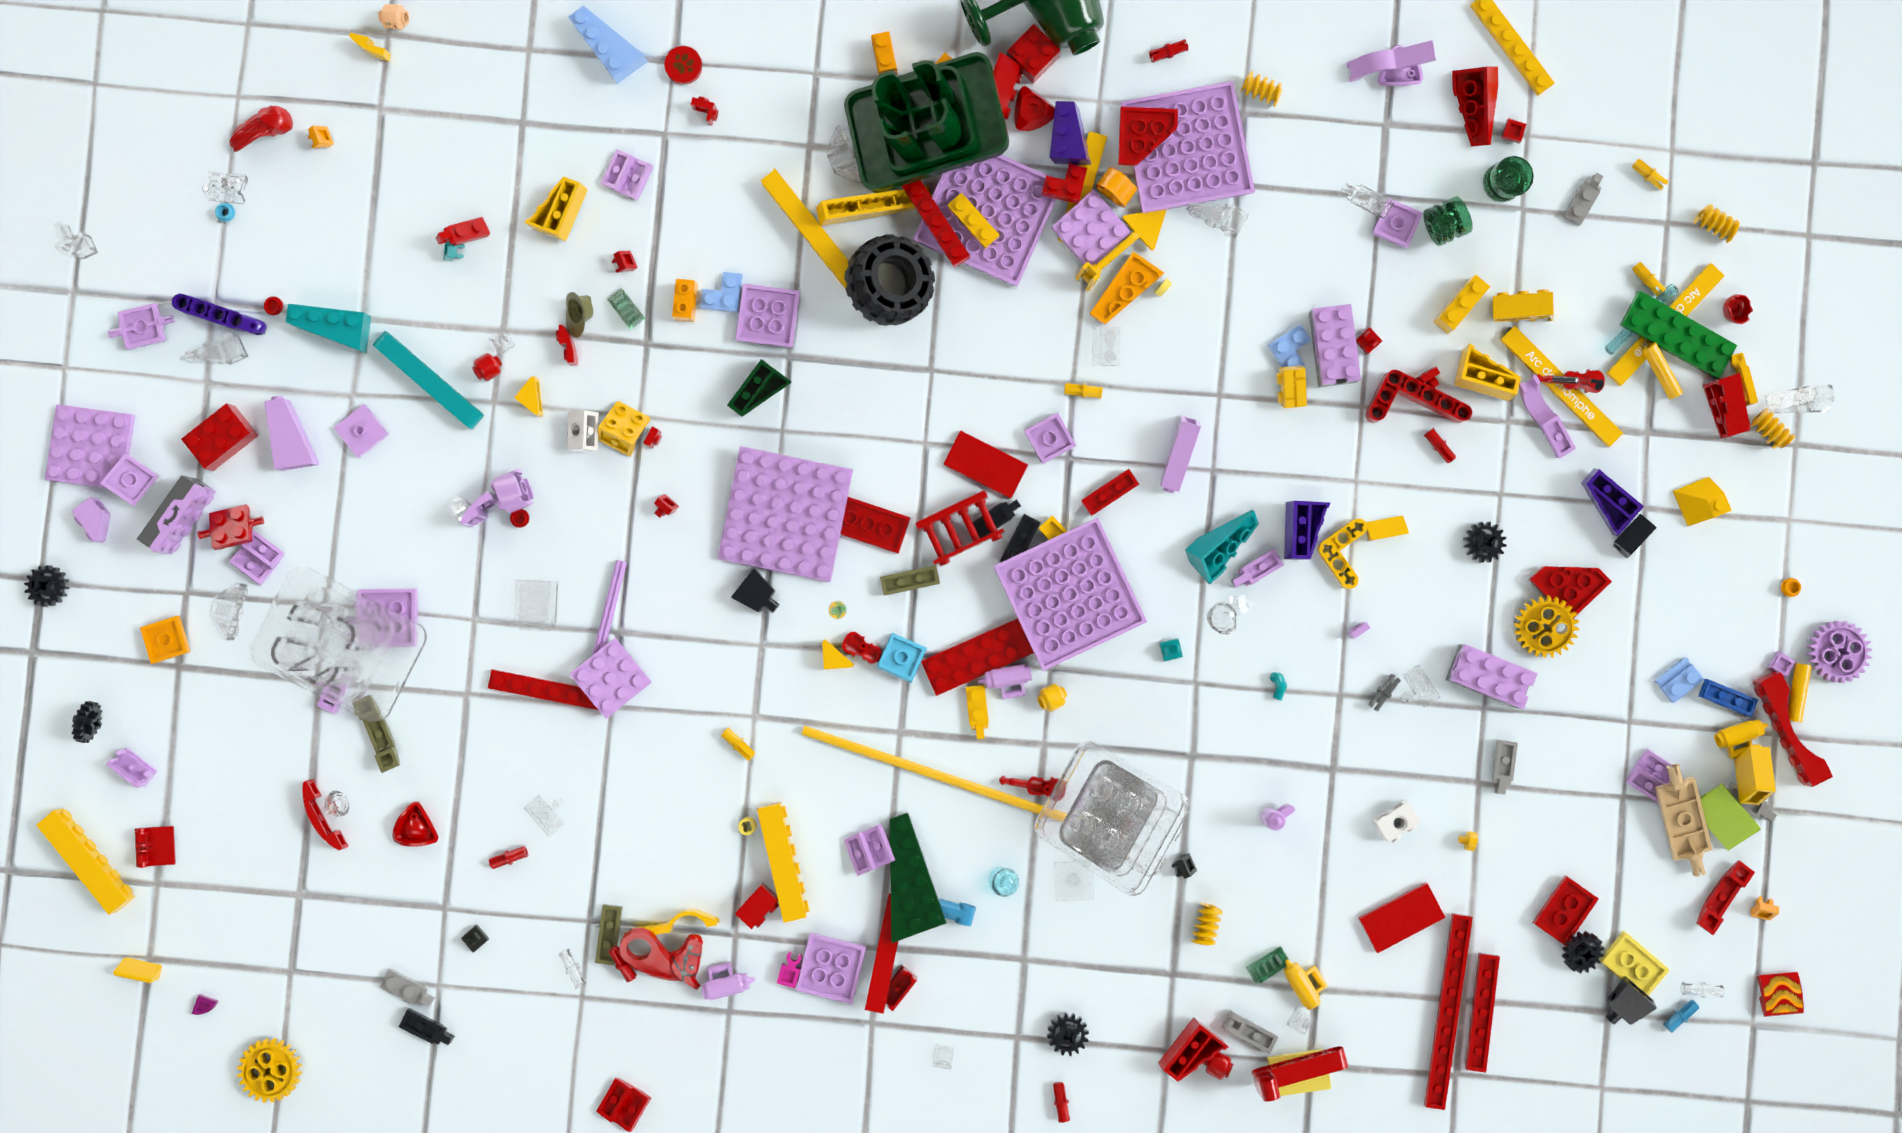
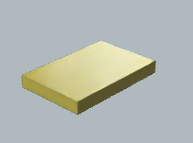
M1625 931L1607 949L1604 957L1599 959L1603 965L1621 980L1624 976H1627L1648 995L1670 971Z
M1325 1049L1268 1056V1065ZM1326 1074L1279 1087L1280 1095L1285 1096L1331 1089L1330 1076Z

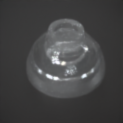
M340 791L330 792L324 799L323 812L333 817L346 815L350 809L348 798Z

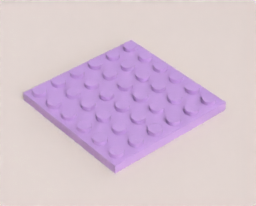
M1233 81L1121 101V106L1178 109L1177 130L1139 165L1133 166L1142 214L1254 194V184Z
M1003 155L942 173L932 198L970 255V259L963 262V264L1018 287L1056 201L1054 198L1041 196L1046 174ZM961 192L1000 235L986 249L947 207ZM922 219L913 241L945 255Z
M740 446L718 559L831 582L853 469Z
M1098 518L993 566L1042 671L1147 622Z

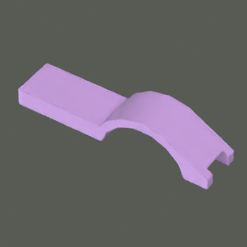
M1433 40L1395 50L1376 51L1346 63L1347 68L1350 67L1351 71L1349 82L1361 80L1364 76L1378 71H1397L1436 61Z
M1534 374L1526 383H1519L1521 398L1530 416L1540 426L1556 458H1561L1576 449L1559 416L1549 408L1543 399L1540 391L1541 382L1537 375Z

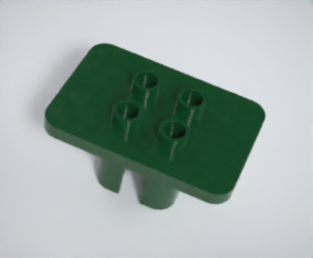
M973 52L938 64L929 60H922L912 64L913 72L897 76L893 70L884 72L875 78L872 85L856 89L848 94L844 102V108L860 180L867 190L873 193H880L998 157L1007 150L1009 146L1008 131L993 68L986 55L980 52Z

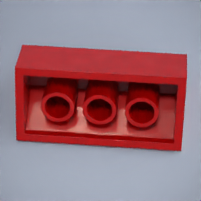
M999 53L993 72L1004 119L1008 120L1011 108L1008 107L1010 101L1014 102L1017 91L1014 89L1016 83L1020 84L1023 73L1020 72L1021 65L1005 54Z

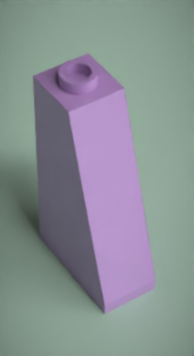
M283 396L271 397V400L264 401L274 469L285 471L319 465L316 454L291 401L284 399Z
M1180 416L1160 482L1161 487H1164L1163 490L1166 492L1174 493V491H1180L1201 428L1198 420Z

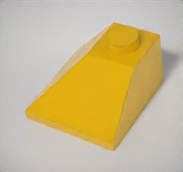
M1710 477L1672 491L1687 526L1732 511L1725 493Z

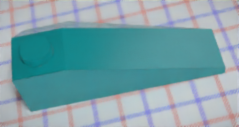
M1250 510L1204 534L1185 549L1190 564L1208 584L1215 581L1226 570V563L1231 557L1234 558L1237 555V548L1241 543H1245L1259 525L1255 511Z

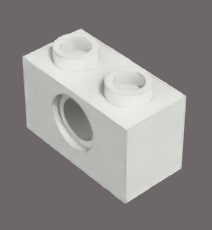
M591 411L568 412L567 450L579 452L597 451L599 413Z
M1403 800L1373 819L1372 822L1385 841L1395 842L1402 837V833L1416 829L1418 827L1417 824L1421 820L1410 803ZM1400 818L1401 825L1395 828L1394 820Z

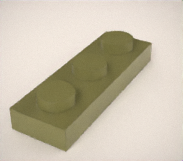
M936 565L880 577L884 596L940 584Z
M602 905L595 963L615 965L609 950L613 946L618 947L623 906Z

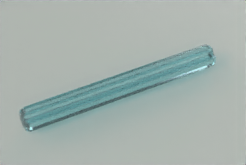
M1670 284L1655 299L1666 304L1678 292V288L1674 284ZM1624 328L1605 347V351L1610 355L1614 354L1634 333Z

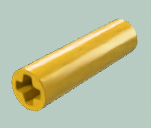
M1654 342L1645 346L1642 352L1668 399L1680 396L1683 390L1657 343Z
M1795 663L1788 703L1790 721L1803 722L1811 665Z

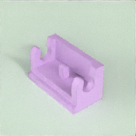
M129 748L117 751L115 754L118 756L115 759L109 760L106 764L136 788L145 787L157 772L156 769Z

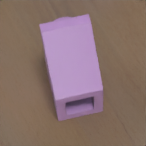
M90 497L73 509L72 512L75 515V521L86 530L87 538L92 542L103 543L107 537L110 513L100 499Z

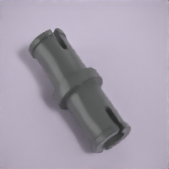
M1390 674L1382 687H1378V692L1368 703L1372 708L1378 702L1374 708L1375 711L1378 712L1387 698H1391V693L1401 682L1397 677L1391 683L1395 675Z

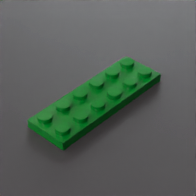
M1637 291L1620 323V326L1650 343L1656 342L1659 348L1714 379L1721 378L1731 359V355H1733L1737 347L1735 343L1642 291Z

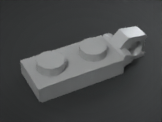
M1596 173L1590 181L1586 179L1581 184L1564 213V218L1578 226L1582 225L1600 194L1601 187L1598 185L1604 177L1603 175Z
M1496 741L1492 771V783H1495L1494 793L1506 794L1507 785H1511V781H1513L1518 747L1517 742Z
M1730 782L1727 789L1739 802L1737 784ZM1763 801L1760 805L1741 804L1755 819L1761 820L1763 817L1768 821H1774L1777 816L1768 810L1770 805L1766 801Z
M391 968L380 985V988L418 1006L421 1003L429 1007L435 997L426 993L428 989L425 988V985Z

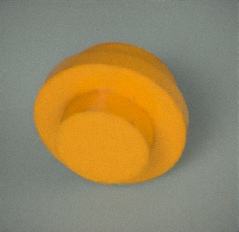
M1787 578L1781 583V591L1787 597H1795L1801 591V584L1795 578Z

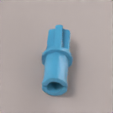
M1690 1000L1680 1010H1675V1014L1664 1022L1663 1025L1673 1033L1681 1024L1688 1022L1687 1019L1699 1010V1005L1694 1000Z

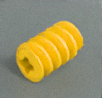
M1251 71L1247 75L1240 93L1243 89H1245L1246 96L1252 92L1253 99L1260 95L1259 101L1266 97V104L1273 100V107H1275L1283 90L1282 83L1279 82L1274 86L1275 80L1272 79L1267 83V77L1260 81L1261 75L1257 74L1253 78V71Z
M1712 204L1705 206L1693 221V224L1701 221L1700 228L1708 225L1706 228L1707 232L1713 228V236L1720 232L1719 239L1721 240L1726 236V243H1729L1734 238L1740 226L1739 220L1733 221L1732 216H1727L1725 212L1720 213L1718 208L1713 209Z
M1766 408L1753 419L1750 427L1757 425L1758 427L1755 432L1763 431L1760 437L1768 436L1769 438L1766 443L1774 442L1771 447L1772 449L1777 447L1780 449L1784 448L1795 438V435L1789 434L1790 430L1788 428L1784 429L1785 425L1779 423L1777 417L1773 418L1774 414L1768 412V408Z
M1199 903L1204 906V909H1198V912L1203 915L1196 917L1201 923L1194 925L1199 931L1192 933L1197 939H1191V942L1205 946L1215 945L1216 941L1212 938L1217 937V933L1213 930L1219 929V925L1216 922H1220L1221 918L1217 915H1221L1223 911L1214 905Z

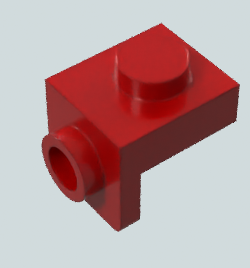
M692 97L690 104L692 109L707 113L706 122L712 126L713 121H716L718 117L715 103L710 102L705 97Z

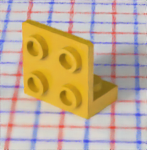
M617 401L598 426V441L631 457L635 449L636 440L650 422V417Z

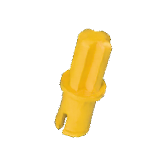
M1637 159L1632 165V168L1642 175L1645 181L1648 180L1658 190L1664 188L1659 181L1665 185L1669 182L1656 172V168L1652 169L1641 159Z
M1642 262L1637 263L1632 268L1634 273L1644 282L1642 284H1645L1656 297L1661 294L1656 287L1661 292L1666 289L1657 280L1656 274H1652Z
M1066 383L1064 386V394L1099 399L1102 397L1103 387L1088 386L1086 383L1083 385Z
M729 727L722 733L721 737L733 747L732 750L739 752L747 761L753 758L755 751L743 741V738H739Z

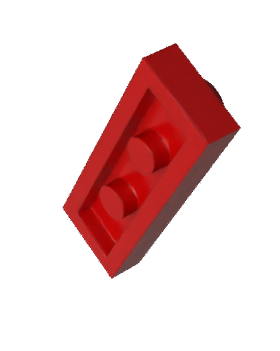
M1127 469L1082 499L1081 502L1089 514L1093 516L1137 487L1139 483L1130 469Z

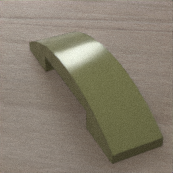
M368 695L352 702L359 720L363 721L376 752L374 756L381 773L400 766L392 734L373 696Z

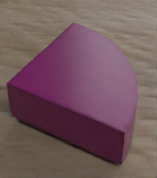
M200 994L197 997L191 1014H205L213 1010L219 1001Z

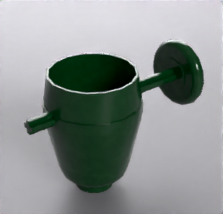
M960 0L963 12L975 38L984 47L991 43L986 20L1021 3L1025 4L1055 46L1058 48L1069 47L1073 56L1084 53L1100 43L1097 32L1104 25L1100 0H1001L980 10L976 0Z

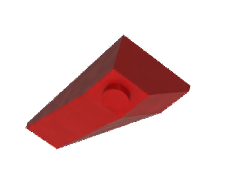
M1498 66L1452 71L1454 96H1457L1460 105L1458 108L1460 113L1463 114L1464 126L1471 147L1491 145L1498 94Z

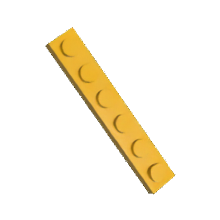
M1476 0L1470 5V8L1537 96L1555 84L1493 0Z

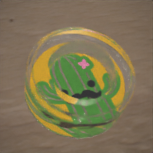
M833 601L828 606V614L831 618L840 620L846 616L847 606L842 601Z

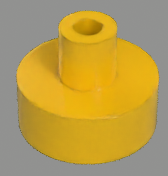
M1467 831L1465 836L1459 835L1458 843L1464 844V849L1467 851H1475L1478 842L1477 833Z

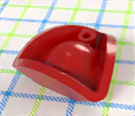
M1021 87L1014 110L1015 127L1020 131H1032L1047 125L1054 119L1055 106L1029 87Z
M419 802L411 803L400 814L392 833L394 842L409 847L430 845L436 843L439 839L431 820Z

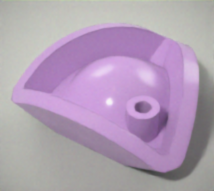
M1396 45L1392 50L1403 48L1404 46ZM1421 65L1397 71L1383 70L1380 71L1378 76V83L1381 86L1420 84L1423 80Z

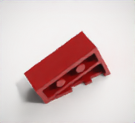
M1740 373L1702 385L1720 439L1750 430V421Z
M1193 1017L1159 1060L1158 1064L1163 1071L1179 1082L1198 1069L1199 1065L1206 1060H1211L1215 1054L1221 1050H1226L1229 1046L1223 1039Z

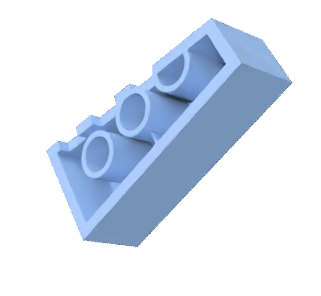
M584 5L568 16L574 27L617 84L648 62L643 53Z

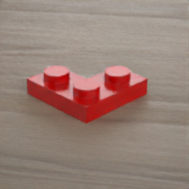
M1069 164L1065 180L1046 175L1041 196L1079 204L1087 168Z

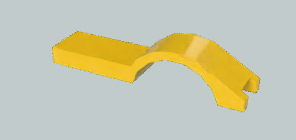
M686 909L680 911L670 922L634 928H645L657 935L670 933L676 920L682 916L691 915L698 917L705 923L706 927L717 926L719 918L699 909Z

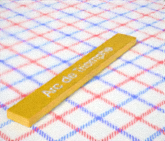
M1709 263L1669 307L1688 316L1725 275L1712 263ZM1639 337L1606 374L1618 386H1622L1644 363L1646 358L1642 349L1651 343Z
M1513 326L1500 339L1533 374L1564 376L1516 326ZM1542 382L1607 447H1610L1623 434L1579 389L1567 390L1563 387V384Z

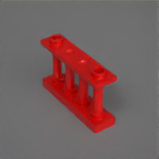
M985 490L915 523L919 531L923 530L927 533L938 556V559L933 561L934 565L944 566L951 562L950 558L986 541L992 540V542L1003 538L1001 534L1005 533L1004 529L997 530L985 505L986 499L989 498ZM973 505L979 508L990 532L989 535L981 539L968 514V508ZM957 513L959 516L961 515L973 541L964 547L950 521L952 519L951 516ZM938 522L944 524L955 547V551L945 555L933 530V524Z

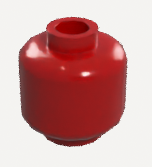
M485 353L473 362L472 370L479 380L487 382L501 373L500 366L502 363L496 355L493 357L491 354Z
M1221 1052L1215 1054L1211 1060H1206L1203 1063L1206 1066V1073L1219 1080H1223L1224 1077L1228 1078L1234 1065L1231 1063V1058Z

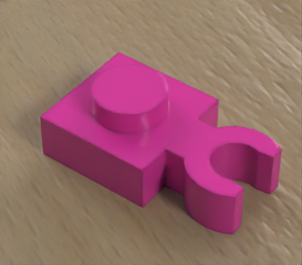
M789 951L786 957L788 964L782 963L777 983L795 988L801 970L796 965L800 963L802 954H799L797 960H792V951Z

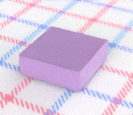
M1361 622L1349 630L1347 634L1350 639H1355L1370 629V626L1367 622Z
M1777 651L1767 668L1773 672H1782L1784 678H1787L1796 661Z

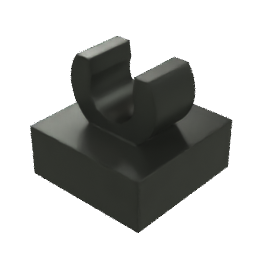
M1190 853L1181 856L1171 865L1172 868L1179 867L1180 872L1176 874V877L1183 876L1184 879L1191 877L1197 871Z
M475 925L461 937L472 953L489 940L488 936L478 925Z

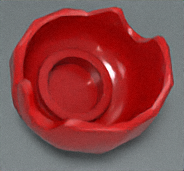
M1735 294L1724 302L1723 316L1727 321L1736 324H1744L1750 321L1749 315L1753 308L1746 295Z

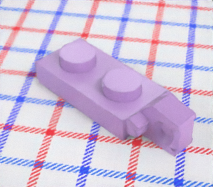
M1272 549L1242 567L1237 572L1239 576L1233 579L1231 583L1234 588L1243 583L1245 586L1252 585L1284 564L1275 549Z

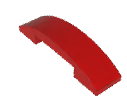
M311 779L303 782V802L314 829L333 848L339 851L348 848L349 846L341 831L332 832L321 812L316 799L322 795L314 780Z
M1740 860L1734 863L1709 894L1699 913L1696 924L1711 935H1714L1724 921L1721 917L1741 887L1745 888L1755 871Z

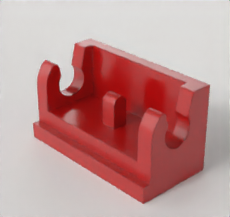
M903 965L890 980L886 1004L891 1011H894L917 982V976Z

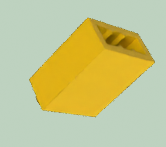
M1759 744L1749 746L1734 760L1739 803L1760 805L1776 792L1770 747H1762Z

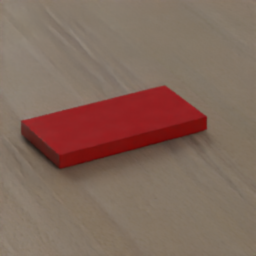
M961 430L943 463L946 467L1010 499L1013 497L1028 467V464Z
M848 497L840 535L899 554L911 517Z
M1424 883L1358 919L1378 954L1446 917L1428 883Z

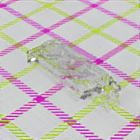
M1345 183L1341 188V193L1348 196V201L1382 219L1386 218L1394 205L1392 199L1362 184H1356L1353 187Z

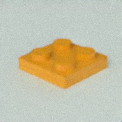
M174 616L140 627L151 664L191 652L180 616Z

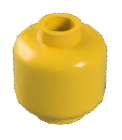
M1053 683L1039 691L1037 701L1043 710L1052 712L1065 705L1067 693L1063 687Z

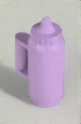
M1021 664L993 669L985 672V677L980 679L979 683L986 684L987 688H1001L1003 700L1026 696L1024 683L1032 680L1030 666ZM1021 684V689L1004 691V687Z
M1288 803L1276 810L1267 808L1261 813V822L1271 830H1281L1285 826V818L1292 814L1295 808Z
M731 962L707 967L710 981L702 984V994L705 1000L709 999L711 1001L742 993L750 989V984L755 981V978L748 977L746 973L733 974ZM726 970L729 971V976L713 979V974Z

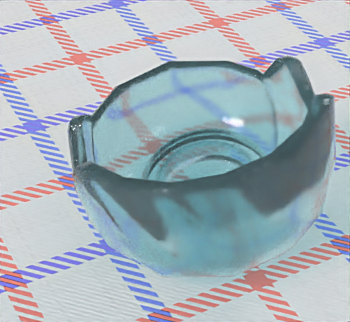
M997 867L988 878L989 887L996 895L1009 897L1016 893L1019 887V877L1010 868Z

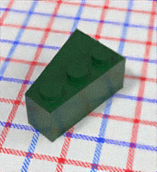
M761 359L729 401L727 407L743 417L791 384L792 381Z

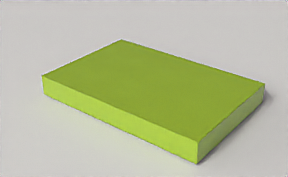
M1723 783L1700 797L1707 827L1728 851L1761 830L1757 822Z

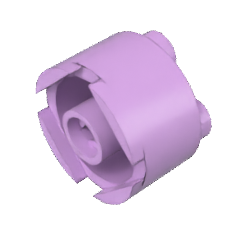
M519 469L498 476L491 481V487L498 497L497 505L499 509H505L508 513L533 504V502H530L534 498L531 486L527 478L523 479L521 477L523 472Z

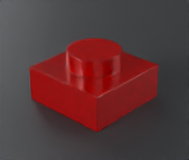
M1508 118L1501 138L1518 144L1521 143L1527 124Z
M652 426L643 443L651 448L654 445L657 446L661 441L662 436L660 434L662 432Z

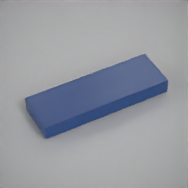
M1704 679L1698 695L1700 698L1751 718L1758 702L1756 698L1709 679Z

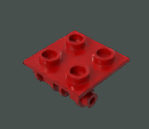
M174 826L135 828L136 867L145 868L147 866L176 864Z

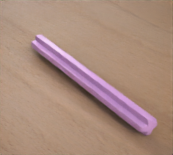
M616 560L592 655L607 644L627 564L625 561Z

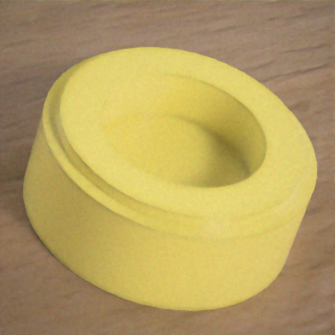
M1166 278L1156 288L1154 293L1161 297L1171 286L1172 282Z

